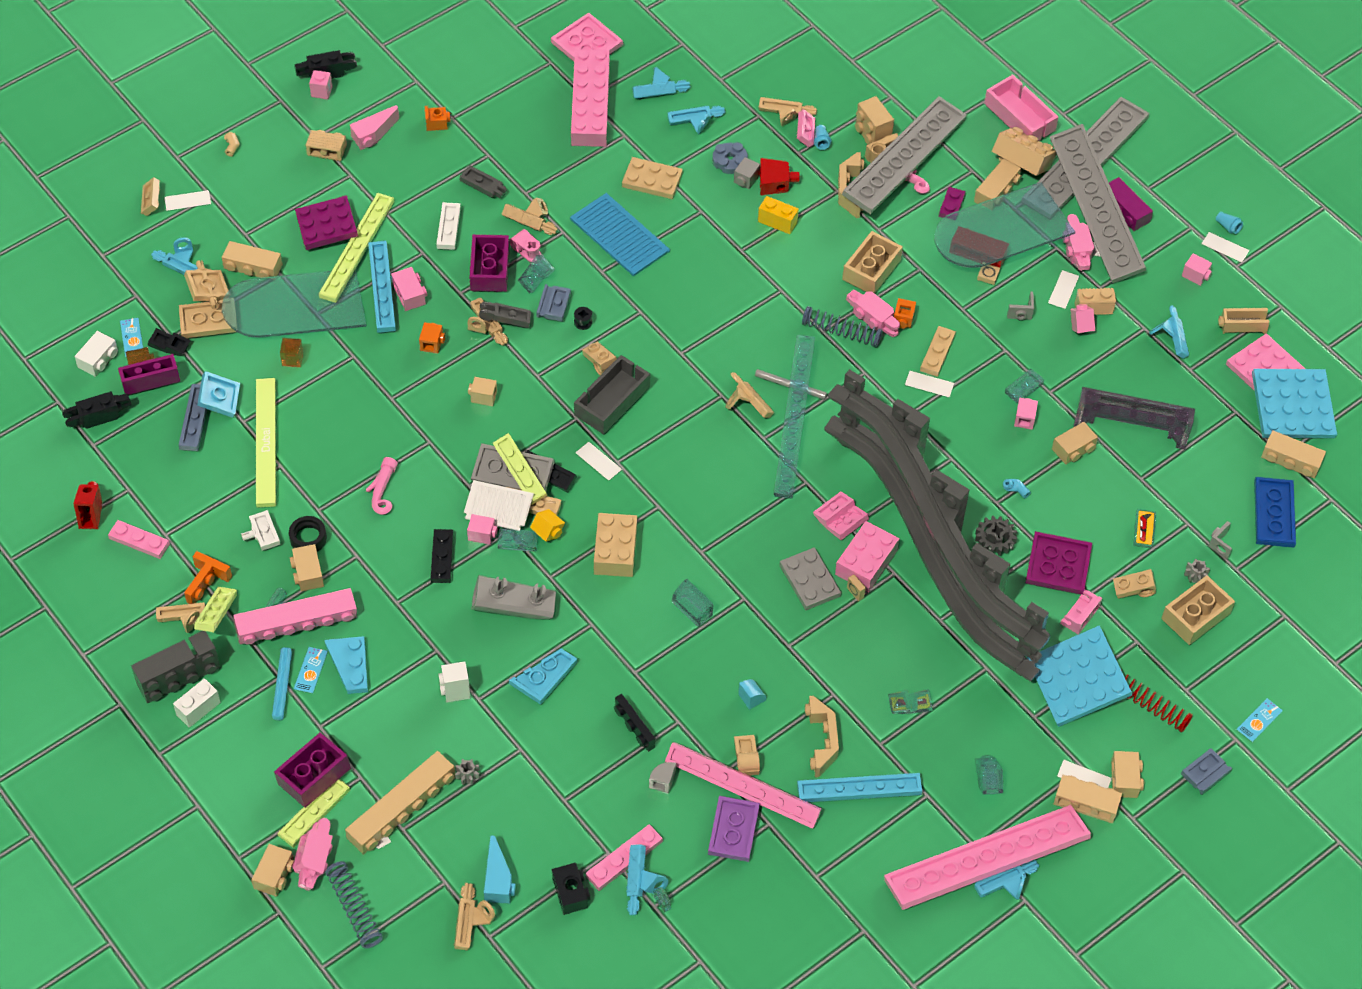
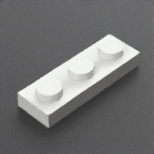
M442 203L437 249L455 250L461 210L460 203Z

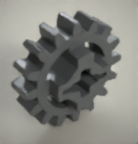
M992 516L991 520L984 518V522H979L978 528H976L975 541H979L978 544L993 553L997 552L1001 556L1002 551L1007 554L1009 549H1014V545L1017 542V530H1014V524H1008L1009 519L1002 521V516L998 519Z

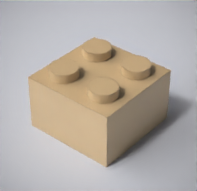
M877 96L858 103L855 128L864 137L866 144L892 135L894 119Z

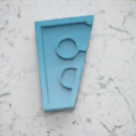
M364 636L324 640L347 693L368 692Z
M559 649L541 660V663L533 668L529 667L524 670L523 674L509 679V684L541 705L577 664V658L565 650Z

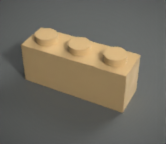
M1003 158L977 188L974 202L992 212L996 206L999 207L1005 195L1008 196L1011 193L1013 186L1019 184L1022 175H1020L1022 168Z
M229 241L222 255L224 269L260 277L265 280L275 281L283 265L281 253Z
M1272 430L1261 458L1315 479L1326 451Z
M1062 774L1053 804L1060 807L1071 805L1076 812L1113 823L1122 793L1112 788L1098 786L1094 782L1079 780L1072 775Z

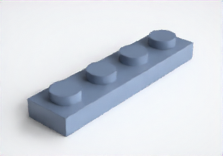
M201 384L191 385L178 445L179 450H199L207 413L206 408L197 406Z

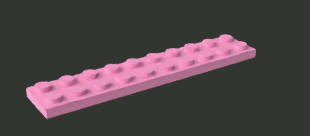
M1069 805L884 875V881L901 909L904 910L1091 838V833L1073 807Z

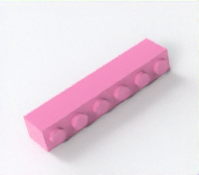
M351 588L235 614L234 625L239 644H252L255 641L262 639L270 640L279 635H291L296 631H309L314 627L322 625L330 626L335 622L350 621L353 618H357V608Z

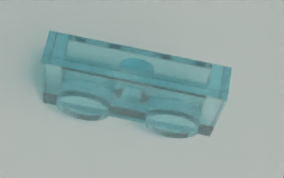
M1029 369L1005 389V394L1018 404L1019 398H1027L1044 384V379L1035 371Z
M500 528L498 549L537 551L538 534L534 531H516Z

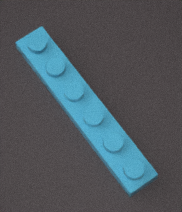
M368 242L377 333L396 331L387 242Z
M920 773L797 781L799 799L806 802L922 795Z

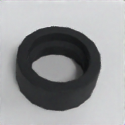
M314 516L299 517L293 521L289 528V538L293 548L315 544L316 551L318 552L326 544L327 535L324 523ZM305 528H314L319 531V536L310 542H301L296 537L297 533Z

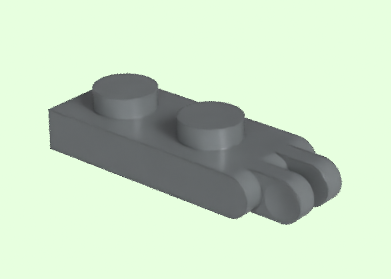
M471 165L460 175L461 182L490 197L496 196L501 198L503 193L507 191V188L503 186L501 181Z

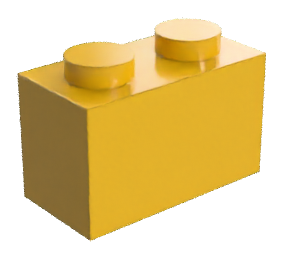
M766 196L759 207L758 222L791 234L798 222L799 208Z

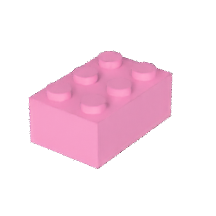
M865 521L837 561L835 575L848 581V577L854 574L866 587L865 591L869 592L898 551L900 538Z

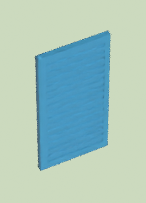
M607 193L570 217L573 223L633 277L670 252V249Z

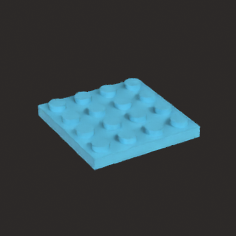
M1253 369L1252 378L1262 438H1269L1272 430L1291 438H1335L1337 436L1326 369Z
M1100 625L1039 651L1042 654V658L1035 664L1040 669L1035 678L1058 727L1132 696L1128 683Z

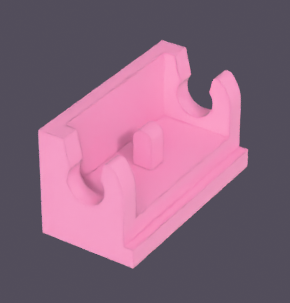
M1085 590L1061 620L1060 624L1079 635L1099 609L1102 597Z

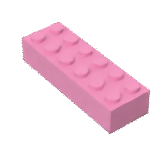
M575 49L571 146L606 147L609 50Z

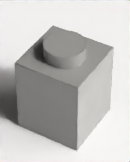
M745 157L734 171V183L750 189L760 175V164Z

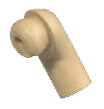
M228 132L224 136V140L227 139L226 142L229 143L225 153L228 156H233L240 143L235 133Z

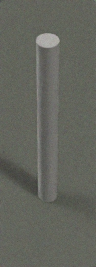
M759 369L756 370V377L824 400L827 396L826 392Z

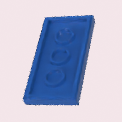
M1255 477L1256 544L1295 548L1294 480Z

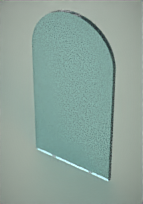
M1042 182L947 215L937 225L934 239L938 251L945 259L962 267L977 268L1075 234V230Z
M356 269L336 303L319 298V292L332 271L248 279L233 286L226 293L222 303L221 312L226 323L236 332L248 337L262 338L366 327L365 311L363 309Z

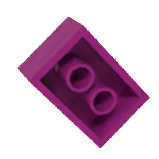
M472 234L469 276L470 291L507 292L509 235Z
M319 732L278 767L274 774L278 785L306 808L348 772L351 766L348 756Z

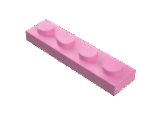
M649 824L587 871L585 877L600 891L628 869L630 845H645V855H647L663 842V838Z

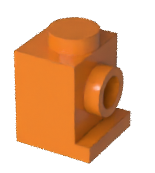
M425 106L427 131L448 129L447 122H450V112H446V107L428 108V106Z
M898 298L894 318L900 323L899 328H911L916 307L915 301Z

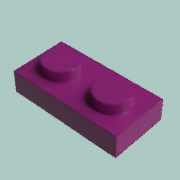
M948 187L939 217L956 222L966 191Z

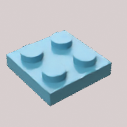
M205 371L202 375L197 406L233 417L236 412L240 383Z

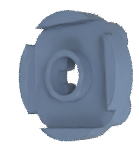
M739 142L718 144L713 152V165L716 169H721L723 173L734 174L745 157L748 158V154Z

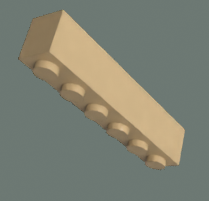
M439 751L435 752L345 829L347 839L363 855L368 850H373L383 837H388L397 825L403 824L411 813L422 808L425 801L430 797H435L440 788L453 781L455 777L454 765Z

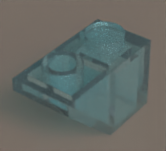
M990 755L976 758L978 784L982 794L1003 793V769L997 759Z

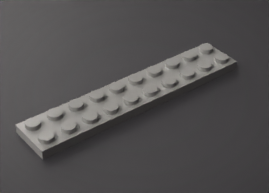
M939 96L843 190L842 195L871 214L966 119L967 114Z
M1120 97L1087 131L1101 166L1149 118L1150 113L1123 97ZM1060 161L1021 200L1022 204L1048 220H1051L1074 196Z
M1083 124L1050 136V141L1112 284L1146 271L1145 264Z

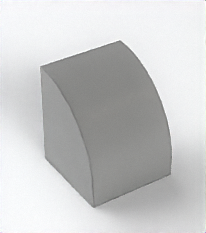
M662 763L654 768L649 778V788L669 794L676 774V763Z

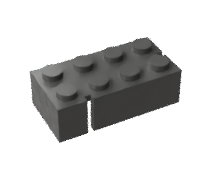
M620 355L587 389V393L584 392L574 402V415L604 435L650 387V373L637 365L635 367V378H633L634 363Z
M201 631L188 638L197 653L196 655H193L184 639L131 665L136 684L147 704L159 700L170 692L179 690L180 687L188 683H194L199 678L212 674L220 668L216 648L206 631Z

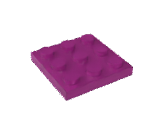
M347 195L295 209L306 250L358 236Z
M1035 531L1025 583L1080 595L1083 594L1092 543Z

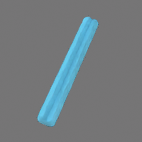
M283 647L280 651L272 718L274 720H282L284 717L292 656L291 648Z

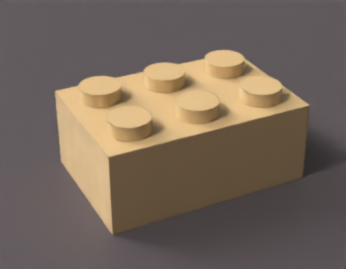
M1012 127L1000 132L991 151L1036 176L1050 170L1056 156L1052 145L1038 141L1037 137L1023 133V130L1018 127Z
M871 231L844 265L842 280L865 292H873L875 294L901 261L903 246Z
M598 513L594 575L633 577L637 515Z
M1206 575L1165 607L1161 619L1190 645L1231 614L1235 601Z

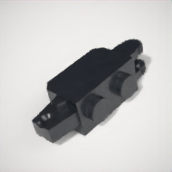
M340 50L306 56L307 61L295 64V72L297 76H310V79L314 70L331 73V79L345 75L344 71L355 69L357 62L354 60L355 54L353 52L341 53Z
M112 391L75 402L76 406L64 409L62 415L64 418H67L65 421L67 427L71 428L82 425L83 428L88 429L117 420L120 417L119 412L131 406V401L128 393L113 395Z

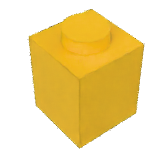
M550 509L537 512L530 528L544 541H549L560 537L565 522Z

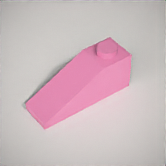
M395 105L350 124L351 137L360 150L376 144L399 120L398 106Z

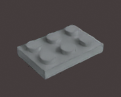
M815 547L780 561L779 565L805 611L841 596L839 588Z

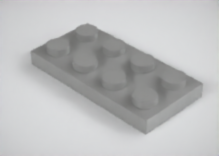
M481 443L471 480L521 490L496 448L492 445ZM521 452L546 492L555 460L549 457Z

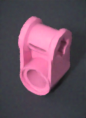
M523 229L509 239L511 247L527 261L535 263L541 259L540 242L530 235L527 230Z

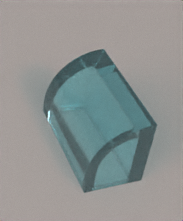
M685 579L674 592L672 603L699 627L713 616V603L688 579Z

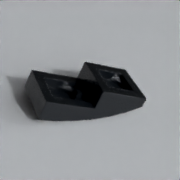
M156 328L148 341V346L169 354L183 356L191 340L175 332L173 335H170Z

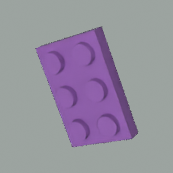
M719 796L708 855L749 862L760 803Z

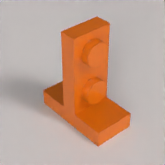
M196 551L192 557L195 567L200 569V571L184 592L186 602L188 604H195L197 600H200L204 595L205 589L213 583L215 577L229 582L232 578L230 566Z

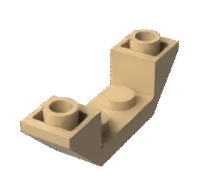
M861 152L855 153L841 163L838 174V204L855 218H859L860 211L864 210L844 197L842 193L847 187L850 177H857L860 174V170L864 169V160H861Z
M809 696L808 704H805V716H809L810 723H823V733H827V739L824 740L825 749L814 750V757L810 758L811 770H814L815 777H820L838 758L839 745L836 716L834 711L817 698Z

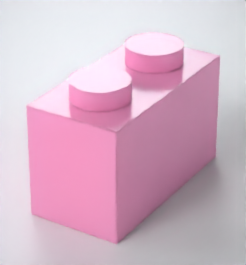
M412 267L391 273L392 285L405 311L426 305L425 297H427V291L424 286L421 287L419 274L414 273Z

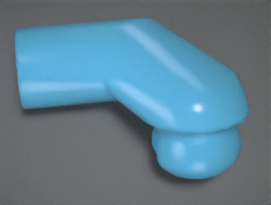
M1006 479L1003 482V487L1006 491L1018 492L1024 499L1031 494L1030 490L1019 479Z

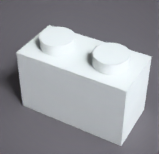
M96 331L74 356L77 367L96 377L100 371L105 369L106 364L116 356L118 352L116 341Z
M466 662L441 665L442 673L438 674L441 696L445 695L446 703L470 699Z
M204 678L175 701L173 705L176 715L190 728L221 702L218 691Z

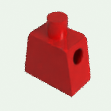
M760 158V195L786 193L789 191V182H799V172H789V163L787 161Z
M91 481L87 484L79 485L73 504L79 529H98L102 498L98 483Z

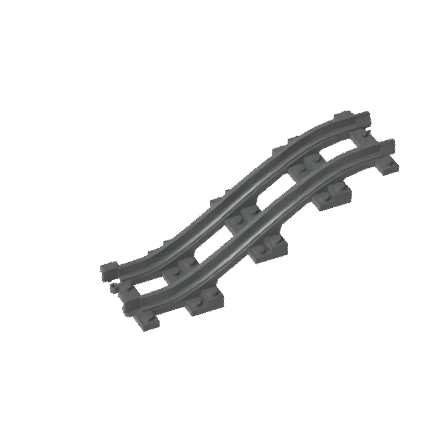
M849 369L845 374L844 387L836 384L828 394V398L841 405V411L838 413L839 418L835 415L831 417L824 430L837 438L841 445L859 454L874 469L895 503L930 577L961 627L989 655L1028 681H1032L1040 671L1035 666L1042 658V654L1039 651L1050 639V634L1045 629L1049 612L1033 602L1030 603L1027 610H1024L1004 594L1010 569L1009 562L978 543L973 546L972 551L969 550L961 531L970 490L937 469L931 475L923 459L930 418L899 399L893 403V408L864 391L865 378ZM860 420L866 423L874 432L861 425ZM1000 627H1002V628L1005 629L1007 632H1009L1010 634H1012L1013 636H1015L1016 638H1018V639H1019V642H1018L1017 640H1015L1014 638H1012L1011 636H1009V635H1008L1004 630H1002Z

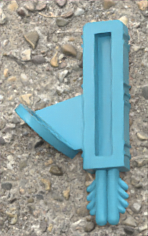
M654 67L653 83L634 86L632 90L633 97L638 99L676 93V90L686 92L690 88V83L686 82V80H678L677 83L668 81L670 77L657 67Z
M719 105L713 106L712 109L709 106L671 111L668 112L667 117L670 125L692 123L696 132L700 134L709 122V119H711V116H722L725 113V108Z
M179 238L174 241V255L171 253L166 255L161 250H154L151 253L153 259L162 261L165 267L171 268L180 274L185 275L186 270L198 269L196 265L189 262L193 253L191 240L188 238ZM181 242L188 243L185 247L177 246Z
M1171 305L1169 310L1172 317L1149 331V334L1151 335L1163 328L1173 337L1177 356L1184 359L1189 356L1186 337L1176 308Z
M641 844L630 845L626 891L627 896L630 897V900L627 902L629 915L637 914L638 906H640L638 904L640 903L638 897H642L643 890L648 893L657 894L668 885V879L665 876L644 871L646 846ZM663 881L660 887L654 889L657 883Z
M1036 860L1022 864V866H1017L975 883L974 888L980 897L988 896V894L1005 888L1015 899L1019 900L1026 877L1025 873L1031 874L1036 872L1039 864H1037Z

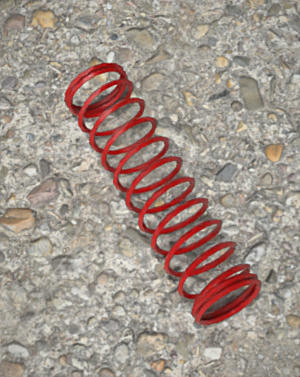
M1135 678L1133 679V681H1132L1131 684L1129 685V688H1130V689H1131L1133 683H1134L1135 680H1136ZM1140 683V685L1134 691L1132 696L1127 697V699H1130L1134 696L1133 703H1137L1141 700V708L1148 704L1147 712H1150L1155 708L1154 716H1158L1162 712L1161 721L1165 720L1169 716L1167 722L1168 725H1171L1175 722L1174 727L1175 729H1178L1180 733L1185 730L1193 716L1191 713H1188L1182 721V723L1178 727H1176L1178 720L1184 710L1183 708L1175 717V719L1169 723L1170 718L1177 706V704H1175L1172 710L1163 718V714L1170 700H1168L1164 707L1156 714V710L1158 708L1160 701L1163 698V695L1160 697L1157 703L1149 710V706L1154 695L1156 694V691H1154L1149 700L1142 706L1144 697L1147 691L1149 690V687H1147L1142 696L1137 701H1135L1136 695L1140 687L1142 686V683Z

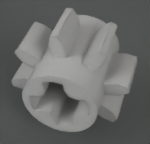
M1195 559L1192 564L1190 562L1187 563L1184 575L1188 576L1189 582L1197 583L1209 573L1210 568L1206 567L1205 561L1202 562Z
M462 759L460 765H455V778L461 779L462 785L465 783L473 785L475 778H480L478 773L480 770L479 764L474 765L473 759L470 761Z

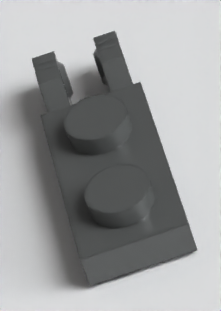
M485 301L480 304L479 318L490 321L493 319L494 321L529 328L530 310Z

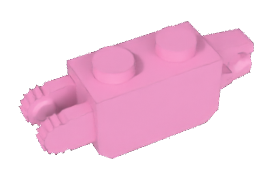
M1069 214L1065 225V232L1062 233V241L1066 243V255L1070 257L1072 264L1076 263L1079 271L1089 270L1094 244L1088 225L1079 223L1076 215Z
M852 290L847 294L846 300L854 308L853 313L858 319L866 322L871 329L875 326L876 331L880 328L882 332L891 337L898 335L900 323L893 317V307L873 292L861 294L856 290Z
M325 817L314 823L313 828L300 837L293 863L295 873L299 874L298 887L308 891L313 888L317 877L325 873L328 866L326 863L327 856L332 850V836L329 835L331 823Z

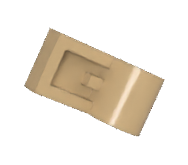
M897 133L866 145L865 158L868 162H873L898 137Z
M599 342L592 343L582 349L583 356L593 363L599 375L616 360V356Z
M1151 569L1113 578L1118 599L1138 594L1140 597H1150L1156 592Z
M735 736L734 745L738 771L749 776L759 775L760 763L756 750L755 736Z

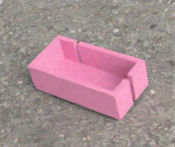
M1014 75L987 89L984 104L1010 128L1018 127L1023 130V133L1037 137L1038 141L1042 139V136L1046 137L1056 131L1058 116L1026 86L1022 88L1023 83Z

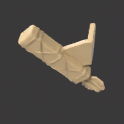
M761 97L759 102V110L779 113L782 127L794 120L803 109L812 116L816 115L817 111L816 108L810 105L802 107L800 102Z
M533 199L526 211L511 204H505L502 212L504 217L538 231L543 229L544 233L549 235L556 234L557 228L554 223H545V219L541 218V215L545 216L548 214V209L543 199Z
M482 298L471 301V309H473L478 317H470L468 319V330L484 334L489 332V335L497 341L496 343L502 346L507 344L508 337L505 333H502V327L498 321L493 319L486 321L479 318L480 304L484 302Z
M732 372L731 376L738 385L737 389L728 399L726 408L728 410L731 409L737 400L741 399L750 402L764 418H770L774 413L770 406L765 403L748 382H744L736 373Z
M205 602L157 607V622L181 620L185 631L189 633L194 628V623L205 608Z
M465 883L460 893L463 898H460L458 904L454 948L467 951L471 945L472 926L491 924L495 918V912L492 906L485 900L479 902L478 906L475 907V900H471L475 897V888H473V884ZM484 906L489 910L490 914L487 913Z

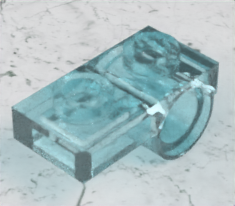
M536 255L518 281L528 293H533L541 281L549 277L555 268L544 255Z

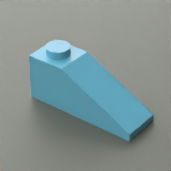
M491 836L484 899L487 902L510 904L511 896H515L516 884L512 883L511 873L496 837Z

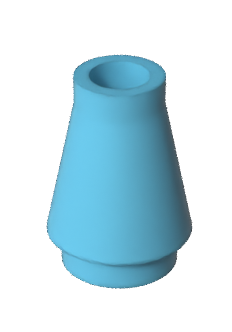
M818 125L815 129L814 145L820 150H825L830 146L831 138L826 131V127Z
M1219 212L1216 216V221L1230 234L1239 233L1243 227V222L1238 217Z

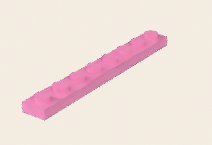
M676 742L671 744L665 762H674L676 767L750 801L760 803L761 806L812 829L815 828L822 808Z

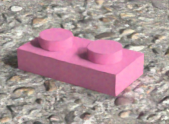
M803 109L798 113L797 139L807 147L814 145L815 118Z

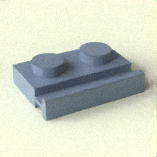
M545 284L536 312L537 317L544 316L546 319L563 321L571 289L558 286L549 287Z
M1210 748L1182 770L1181 775L1203 795L1228 775L1232 768L1228 767L1225 761Z

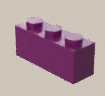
M1120 177L1109 182L1127 226L1136 231L1150 223L1153 210Z
M174 354L118 368L124 393H128V395L181 382Z

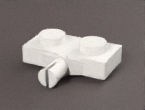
M268 510L249 516L252 530L241 533L243 541L255 538L259 542L262 551L280 545V540Z

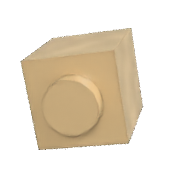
M475 377L473 384L470 383L468 388V394L471 395V403L493 406L497 395V381Z

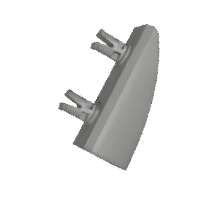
M478 575L473 592L471 610L529 619H551L554 615L556 591L546 589L544 585L538 587V584L530 586L510 582L505 578L500 580L499 577L491 578Z

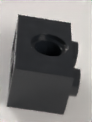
M576 862L553 868L552 880L563 915L587 909L590 894L588 888L583 887L582 882L585 879L582 869L578 870ZM575 886L576 889L568 890L567 887Z

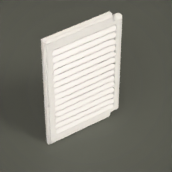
M473 480L464 510L466 514L465 519L470 520L472 514L495 519V526L520 531L521 526H525L534 493Z

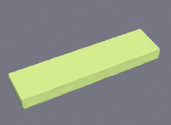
M508 433L493 442L494 447L521 490L534 493L531 505L546 497L547 493L510 434Z
M217 587L194 623V629L215 632L236 598L237 590Z
M338 779L306 808L303 807L278 832V836L294 848L299 843L300 837L310 831L314 823L324 818L350 791V787Z

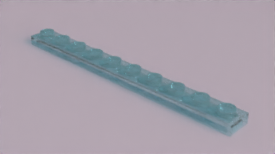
M797 335L774 488L775 497L793 498L815 345V337Z

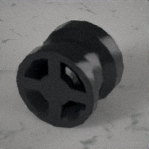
M579 307L575 310L574 325L576 328L586 330L592 326V311L588 307Z

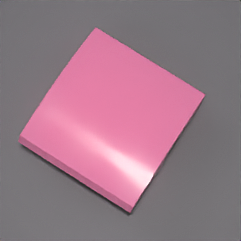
M841 491L813 512L817 520L840 540L869 520L868 513L855 506L854 499Z

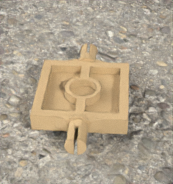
M199 260L196 262L198 269L185 271L186 282L193 301H209L212 309L214 310L215 308L216 310L219 308L217 300L229 299L230 293L221 270L206 269L203 261Z

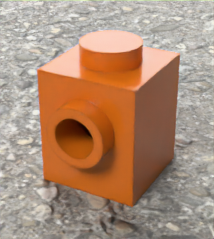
M424 322L419 338L420 351L438 354L440 345L445 342V333H443L442 325Z

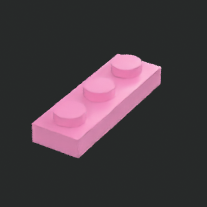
M117 520L108 534L110 540L161 559L170 545L169 540L119 520Z

